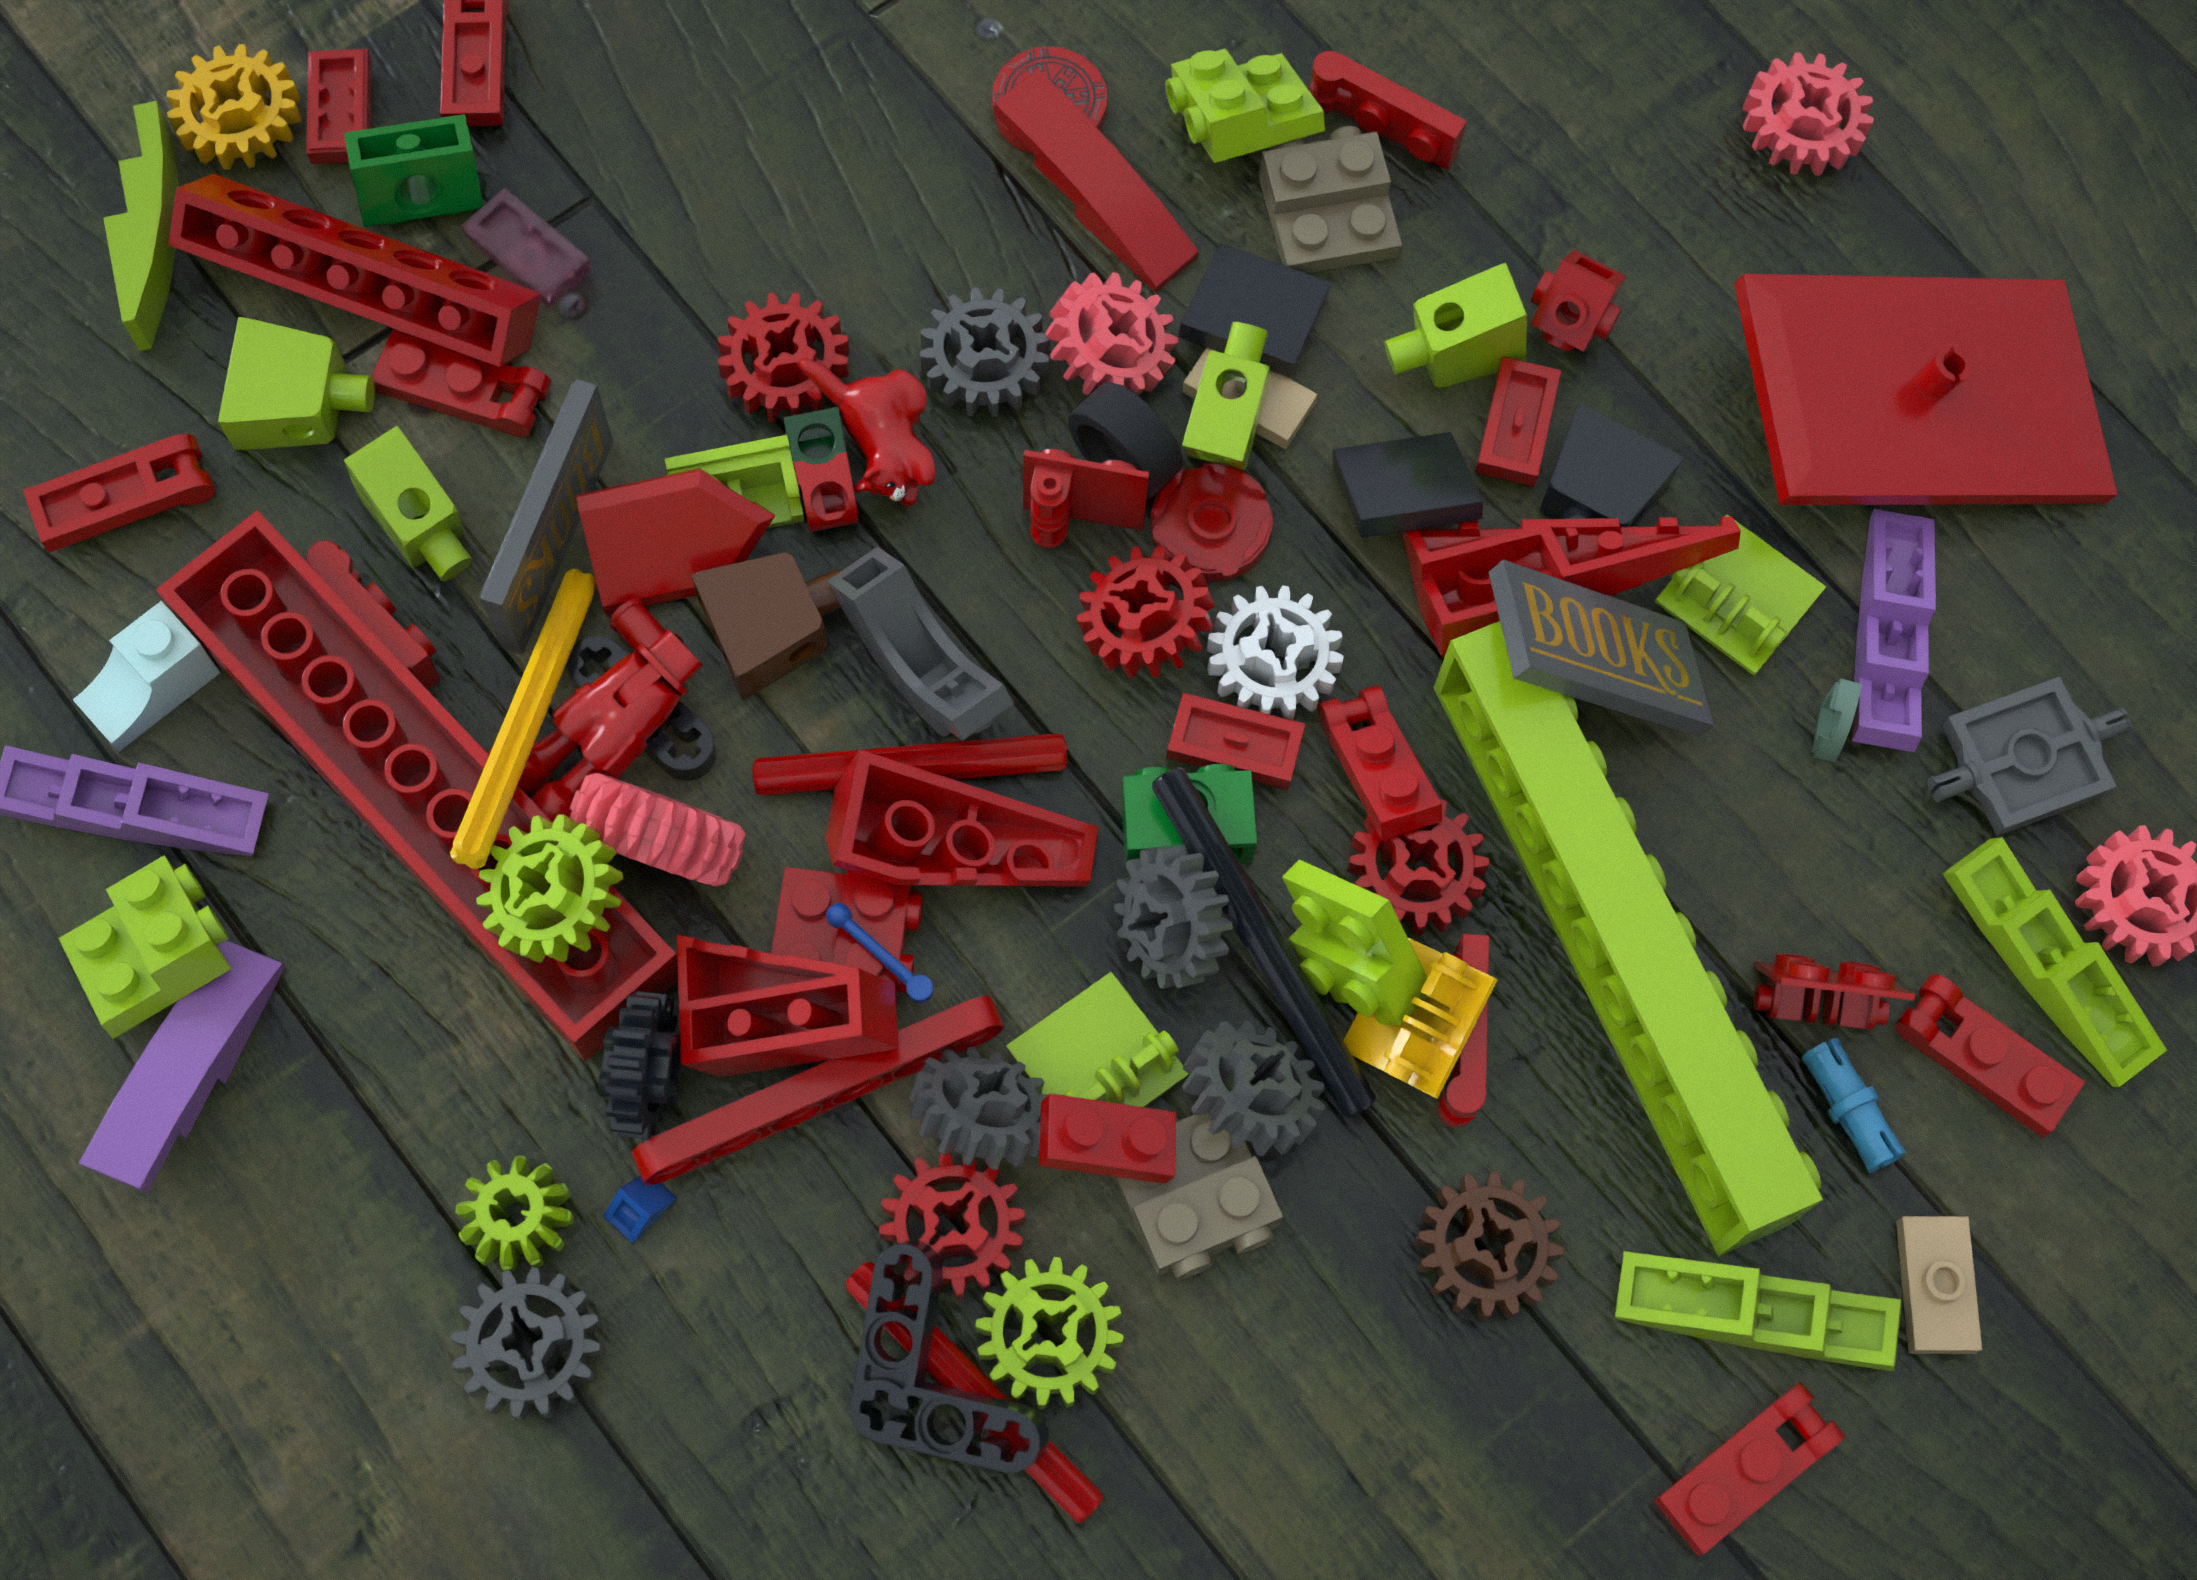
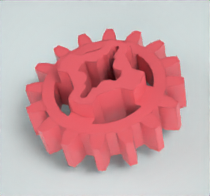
M1800 52L1794 53L1788 67L1780 59H1774L1767 73L1759 71L1743 104L1742 110L1748 112L1743 124L1744 131L1758 132L1752 148L1755 151L1766 147L1773 152L1769 159V164L1772 166L1778 164L1783 158L1790 161L1791 174L1797 175L1803 164H1810L1815 176L1822 174L1827 162L1837 170L1843 168L1849 155L1855 157L1858 155L1874 121L1873 117L1867 115L1873 103L1872 97L1858 96L1864 83L1861 77L1853 78L1849 81L1845 79L1843 75L1847 65L1843 62L1836 65L1833 70L1825 67L1826 60L1824 54L1819 53L1813 64H1806ZM1773 98H1775V99L1777 100V103H1776V105H1775V107H1774V111L1776 112L1775 115H1774L1773 109H1772V99H1773ZM1842 119H1843V130H1841V129L1839 128V125H1840Z
M1113 272L1104 284H1102L1096 273H1091L1082 285L1076 281L1071 283L1049 314L1054 321L1046 330V337L1059 342L1050 354L1051 359L1067 361L1069 367L1063 377L1067 381L1077 376L1084 379L1083 393L1087 396L1095 387H1100L1106 382L1120 384L1138 396L1143 390L1150 393L1160 383L1175 362L1170 353L1178 344V337L1165 333L1166 329L1174 321L1173 316L1169 314L1158 315L1155 308L1161 298L1157 294L1147 299L1140 295L1142 282L1137 279L1129 288L1121 285L1119 273Z
M2146 825L2138 826L2128 837L2121 831L2114 833L2104 842L2105 846L2099 845L2086 857L2090 866H2087L2077 875L2076 881L2090 890L2085 891L2075 900L2076 907L2092 909L2094 916L2084 927L2087 931H2094L2100 928L2105 931L2107 936L2104 938L2101 946L2105 951L2110 950L2119 943L2125 946V962L2131 964L2147 952L2152 967L2160 966L2170 956L2180 961L2195 951L2194 946H2197V864L2191 856L2197 844L2190 841L2179 849L2172 845L2173 830L2167 828L2154 840H2151L2150 832ZM2111 883L2115 888L2113 897L2111 892ZM2150 893L2153 898L2149 899L2145 894Z

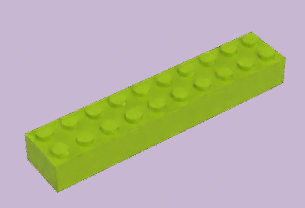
M1500 621L1451 640L1433 688L1718 1257L1788 1227L1823 1200L1818 1191L1821 1188L1818 1170L1807 1153L1803 1151L1798 1152L1786 1129L1789 1127V1117L1786 1108L1774 1091L1766 1090L1755 1068L1758 1065V1058L1751 1040L1742 1030H1735L1725 1010L1727 998L1721 982L1712 971L1705 972L1694 950L1696 948V937L1690 922L1683 913L1674 912L1664 892L1666 880L1660 864L1653 855H1645L1634 834L1637 828L1630 806L1622 797H1615L1605 778L1607 766L1601 750L1594 741H1586L1576 722L1578 720V710L1574 698L1514 679Z

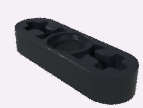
M590 636L580 640L573 646L567 661L568 672L574 687L577 689L587 682L591 684L601 676L595 672L587 678L588 671L585 663L590 659L602 663L608 658L607 664L611 668L628 653L616 642L604 636ZM680 700L668 716L666 722L661 724L646 741L648 745L644 749V752L670 776L683 781L696 780L706 775L713 767L717 754L713 735L709 727ZM670 723L673 732L683 742L690 743L696 738L698 739L696 742L699 751L698 756L692 759L689 755L683 754L675 759L677 753L674 744L664 733Z

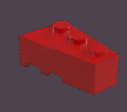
M677 935L682 1066L722 1078L898 1049L895 983L860 968L785 954L784 956L755 951L747 947L728 946Z

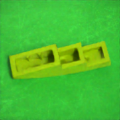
M157 101L133 105L142 156L118 161L127 213L103 218L122 323L139 351L152 349L169 295L176 248L168 245L176 188L179 187L174 136Z
M2003 837L1987 840L1942 873L1979 929L2019 982L2068 1040L2112 1087L2122 1086L2167 1051L2098 942H2083L2051 890L2035 889Z
M1624 1251L1615 1318L1616 1320L1752 1349L1895 1372L1902 1305L1901 1299L1833 1291L1830 1284L1761 1275L1760 1269Z

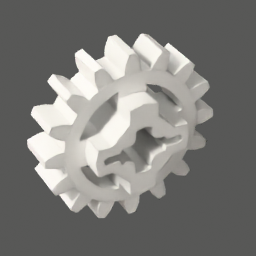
M1263 586L1256 587L1254 602L1250 604L1240 595L1233 597L1231 606L1233 615L1219 611L1214 626L1218 632L1209 633L1206 651L1214 654V656L1209 658L1208 674L1214 676L1224 675L1219 681L1217 693L1223 697L1236 692L1239 695L1238 707L1248 709L1252 703L1260 706L1259 712L1269 715L1272 708H1280L1285 719L1293 720L1296 704L1301 703L1309 711H1314L1319 701L1317 691L1327 695L1332 693L1336 681L1332 674L1340 673L1344 657L1334 652L1340 648L1342 640L1341 631H1325L1330 624L1332 616L1329 609L1314 615L1310 611L1313 596L1307 593L1298 603L1290 600L1289 586L1281 587L1278 598H1269ZM1253 624L1254 632L1252 635L1240 638L1239 645H1234L1239 634ZM1267 638L1269 640L1270 647L1274 648L1276 655L1284 657L1282 668L1280 665L1279 658H1275L1273 651L1267 649L1265 650ZM1316 661L1312 671L1297 683L1295 678L1297 671L1309 668L1310 662Z

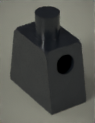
M1580 403L1564 438L1539 510L1550 519L1619 518L1621 527H1636L1667 491L1684 457Z

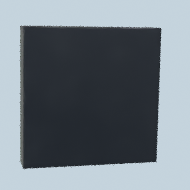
M1220 242L1181 321L1178 337L1224 353L1232 322H1241L1260 327L1268 331L1260 363L1270 366V371L1291 378L1328 297L1332 282Z
M1451 432L1333 449V469L1359 534L1363 538L1483 519V500Z

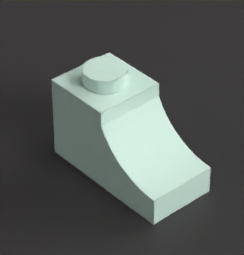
M160 601L109 640L113 648L107 663L91 684L76 696L73 701L112 746L120 752L220 674V671L197 639L169 608Z

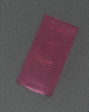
M506 188L497 193L461 226L464 236L522 286L542 293L540 301L548 308L592 269L588 257Z

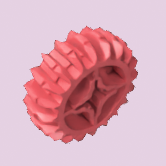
M600 773L585 776L579 791L576 790L569 808L572 810L570 819L579 824L582 822L601 834L599 840L614 848L616 853L706 885L720 886L727 884L733 870L738 868L744 852L741 849L746 833L740 825L686 803Z

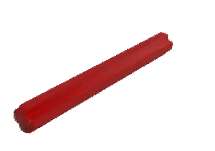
M1060 733L861 749L950 779L1060 771L1066 768L1068 762L1066 740L1064 735ZM859 750L757 758L753 761L752 766L754 789L759 795L833 790Z
M870 1261L860 1265L845 1283L847 1291L866 1310L875 1266ZM904 1293L899 1300L892 1303L887 1301V1308L907 1307L918 1312L916 1305L904 1306L906 1298ZM889 1321L883 1328L910 1354L913 1346L910 1331L904 1324L897 1321ZM934 1324L926 1371L942 1386L1010 1401ZM983 1413L984 1423L988 1418L986 1413ZM1014 1422L1012 1426L1004 1431H993L983 1428L991 1436L1008 1440L1010 1442L1011 1454L1015 1455L1017 1451L1030 1445V1439L1019 1435L1020 1424ZM1050 1440L1045 1454L1036 1463L1024 1469L1075 1522L1082 1523L1086 1521L1102 1504V1492Z

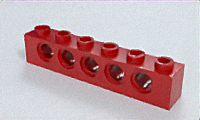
M211 174L176 188L168 241L169 246L498 367L503 366L531 348L542 294L540 292L216 174Z

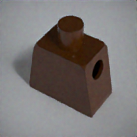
M783 552L703 570L691 575L697 600L742 700L756 694L822 654L828 648L826 630L821 616L841 608L827 583L829 579L840 572L838 569L805 582L793 555Z

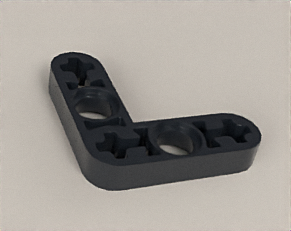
M906 1240L886 1248L877 1258L873 1270L851 1397V1418L855 1428L864 1437L875 1442L1006 1473H1017L1036 1463L1045 1454L1047 1449L1049 1429L1044 1418L1035 1409L1020 1403L925 1382L942 1282V1263L937 1252L930 1245L919 1240ZM909 1256L912 1257V1268L922 1272V1281L909 1285L904 1306L918 1305V1312L907 1307L887 1308V1301L892 1303L903 1296L905 1280L900 1274L894 1273V1266L907 1261ZM889 1321H897L904 1324L911 1333L913 1346L910 1354L905 1359H896L889 1356L882 1347L881 1332ZM888 1392L889 1404L904 1410H910L919 1405V1398H922L923 1402L919 1407L916 1417L896 1415L884 1424L881 1422V1411L871 1407V1400ZM941 1404L955 1406L963 1413L966 1421V1430L963 1437L957 1442L941 1438L934 1428L933 1415ZM983 1413L988 1414V1418L985 1423ZM1014 1422L1020 1424L1019 1435L1030 1439V1445L1023 1447L1015 1455L1010 1453L1011 1447L1008 1440L991 1435L980 1442V1448L976 1447L983 1428L993 1431H1004L1012 1426ZM914 1423L915 1433L911 1431V1428L913 1427Z

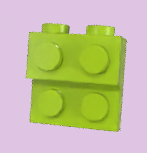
M1225 48L1218 51H1202L1196 53L1190 59L1171 64L1172 78L1165 80V90L1171 110L1174 114L1182 113L1190 139L1194 144L1201 142L1214 163L1325 131L1323 109L1282 53L1273 56H1257L1248 61V63L1237 66Z
M165 855L107 888L106 891L114 906L58 938L101 1026L112 1039L232 969L219 946L229 939L228 934L209 905L201 910L197 905L198 901L206 897L204 890L186 864L175 869Z
M1298 860L1282 876L1295 901L1291 906L1292 911L1302 923L1288 938V941L1301 963L1299 966L1313 990L1322 995L1330 992L1336 1002L1349 1003L1353 1009L1363 1016L1370 1017L1374 1014L1376 1020L1382 1025L1400 1026L1404 1022L1402 1021L1403 1016H1410L1418 1007L1411 1003L1413 997L1423 1001L1428 997L1420 992L1427 976L1390 901L1302 860Z

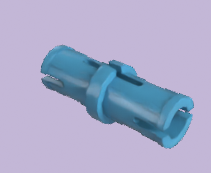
M1833 1038L1827 1042L1828 1045L1826 1042H1823L1812 1048L1801 1059L1817 1081L1831 1106L1827 1110L1834 1124L1841 1123L1866 1165L1867 1171L1873 1173L1880 1169L1879 1166L1884 1168L1902 1158L1907 1152L1901 1146L1877 1106L1876 1102L1880 1100V1097L1874 1087H1866L1850 1062L1839 1038Z

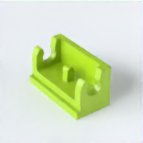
M787 435L665 458L668 475L700 468L751 502L754 501L774 513L775 517L767 529L804 522L800 493Z

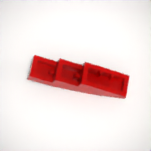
M1038 68L994 102V116L1035 153V167L1075 204L1074 217L1155 293L1198 258L1199 251L1122 154Z

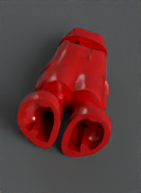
M669 629L649 648L641 643L636 647L640 653L634 651L626 655L593 683L587 682L577 688L571 696L552 712L554 717L552 721L557 728L540 741L534 743L517 784L525 792L533 795L530 799L552 823L558 814L570 818L572 812L569 809L576 790H580L585 776L600 773L618 779L635 759L641 756L648 745L646 741L661 724L666 722L668 716L678 704L681 698L680 695L685 697L689 692L683 684L703 664ZM492 746L491 749L487 752L488 755H490L493 746ZM580 746L584 757L560 779L548 782L563 761Z

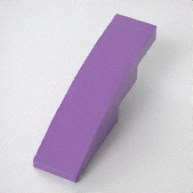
M1874 509L1871 514L1857 628L1854 682L1861 683L1862 688L1852 722L1853 742L1915 752L1922 738L1921 688L1929 674L1928 626L1936 611L1934 519Z
M7 745L4 747L0 760V815L112 838L189 850L252 857L269 793L138 762L137 768L134 769L71 754L70 760Z
M229 941L220 944L219 946L232 969L176 1002L113 1100L79 1164L90 1171L148 1194L177 1136L188 1137L216 1081L223 1084L226 1083L285 969L283 963Z

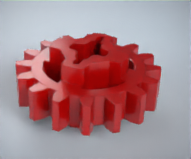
M795 292L789 298L788 304H779L775 293H768L767 307L759 309L750 300L745 303L747 318L742 320L738 317L730 316L727 319V324L731 336H719L718 338L720 356L722 357L717 359L721 378L727 379L726 386L730 398L734 399L744 395L745 412L752 414L761 405L765 406L768 421L775 422L780 410H789L790 416L801 414L800 407L809 405L814 411L823 410L822 395L824 393L800 370L798 362L803 358H808L824 364L838 378L849 377V360L846 357L850 355L847 335H840L841 326L838 316L834 315L824 319L823 303L819 300L813 302L807 309L801 307L800 294ZM815 340L820 343L824 350L823 361L817 359V352L813 347ZM746 352L751 355L754 365V372L752 374L748 372L744 365Z
M1158 545L1153 551L1151 558H1144L1140 548L1136 546L1132 547L1131 561L1122 563L1119 558L1113 555L1108 558L1112 569L1110 573L1104 575L1093 571L1090 574L1096 590L1095 592L1087 591L1079 594L1078 598L1085 612L1076 617L1085 635L1083 639L1093 656L1099 655L1106 669L1111 671L1121 664L1127 677L1134 678L1140 666H1147L1154 678L1159 677L1162 662L1169 660L1172 665L1179 669L1184 666L1180 655L1181 651L1187 648L1191 651L1199 652L1203 648L1196 632L1212 631L1213 623L1207 611L1214 608L1215 604L1199 567L1192 569L1184 553L1180 552L1170 561L1164 546ZM1170 585L1175 586L1183 593L1184 600H1178L1176 593L1169 591ZM1108 623H1113L1117 631H1121V639L1109 632Z
M1443 799L1440 800L1442 803L1443 821L1420 828L1427 831L1413 830L1382 840L1369 815H1367L1364 827L1368 833L1356 831L1350 846L1360 853L1350 856L1347 863V872L1362 875L1354 884L1388 899L1400 923L1402 920L1411 921L1414 936H1421L1427 921L1431 920L1441 933L1447 931L1451 923L1450 911L1456 916L1465 919L1473 907L1469 898L1479 899L1486 885L1476 876L1485 874L1489 866V858L1474 855L1480 849L1484 837L1482 833L1466 836L1463 830L1469 816L1464 812L1451 820L1445 816L1447 801ZM1377 849L1382 852L1380 858L1388 865V874L1383 881L1379 876L1376 866ZM1452 850L1456 855L1459 865L1458 881L1454 878L1456 872L1448 865V854ZM1422 859L1429 865L1428 869L1421 866L1412 871L1407 867V862L1415 864ZM1406 899H1424L1426 902H1413Z
M940 1153L939 1166L932 1169L921 1157L915 1159L917 1177L913 1181L899 1174L893 1179L894 1186L901 1195L900 1199L884 1198L882 1200V1211L888 1216L893 1217L894 1222H888L879 1226L881 1240L897 1241V1243L909 1240L907 1221L912 1210L916 1213V1217L925 1223L926 1232L919 1241L930 1245L937 1252L941 1263L946 1258L963 1256L973 1261L968 1265L960 1267H942L941 1288L943 1284L952 1285L957 1300L964 1299L965 1283L973 1280L982 1291L990 1290L988 1271L994 1268L1000 1273L1005 1271L1009 1273L1011 1271V1263L1003 1254L1005 1249L1019 1251L1022 1250L1023 1237L1010 1231V1227H1016L1025 1223L1024 1209L1008 1208L1007 1206L1018 1196V1189L1015 1183L998 1188L996 1183L1000 1176V1166L998 1170H992L988 1167L982 1173L976 1170V1157L970 1166L963 1163L962 1165H953L949 1153ZM944 1183L964 1184L960 1190L937 1192L932 1188ZM989 1201L994 1207L998 1220L995 1239L989 1236V1232L980 1226L979 1216L986 1209L985 1205ZM966 1210L964 1214L966 1232L961 1235L959 1232L952 1230L945 1237H940L941 1226L939 1217L943 1214L945 1217L953 1219L959 1212L963 1214ZM911 1256L906 1261L909 1265L903 1275L905 1284L908 1286L916 1283L922 1277V1272L912 1268Z

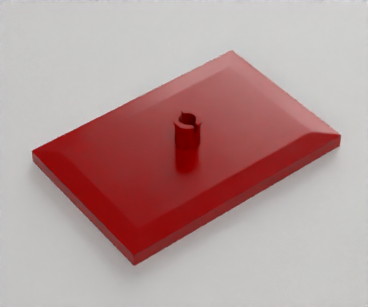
M1742 274L1735 282L1734 287L1779 505L2107 504L2118 495L2065 280Z

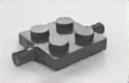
M2060 676L1949 716L1941 727L1957 757L1958 768L1929 777L1927 779L1928 791L1936 790L1931 797L1935 802L1939 803L1944 799L1969 790L1980 802L1996 836L2008 833L2105 797L2116 789L2117 785L2103 760L2101 742L2123 733H2129L2132 729L2131 719L2129 717L2122 720L2128 713L2121 707L2112 712L2089 719L2073 703Z

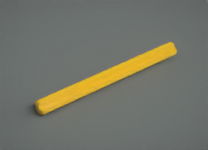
M573 568L564 575L453 841L450 855L457 864H466L471 869H478L483 867L487 861L594 597L597 583L592 573H583L578 568Z

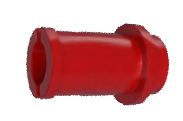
M636 598L622 604L611 616L612 622L609 623V626L615 632H618L634 651L639 653L640 651L636 648L643 643L649 648L666 632L661 624L645 608L644 603ZM674 634L684 644L682 638L678 634Z

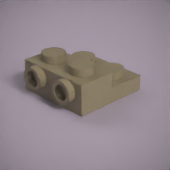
M1346 126L1330 133L1325 141L1305 144L1304 140L1299 138L1272 146L1270 150L1262 151L1259 180L1282 265L1308 274L1400 257L1403 245L1388 195L1391 180L1377 132L1361 134V130L1358 127Z
M1209 1114L1192 1115L1176 1122L1175 1177L1166 1184L1114 1177L1156 1278L1173 1272L1176 1280L1196 1275L1213 1265L1210 1258L1211 1255L1233 1246L1238 1255L1258 1249L1275 1239L1271 1230L1278 1228L1283 1219V1215L1257 1157L1251 1156L1245 1141L1238 1150L1231 1146V1134L1224 1129L1220 1133L1212 1135L1208 1131L1213 1121Z

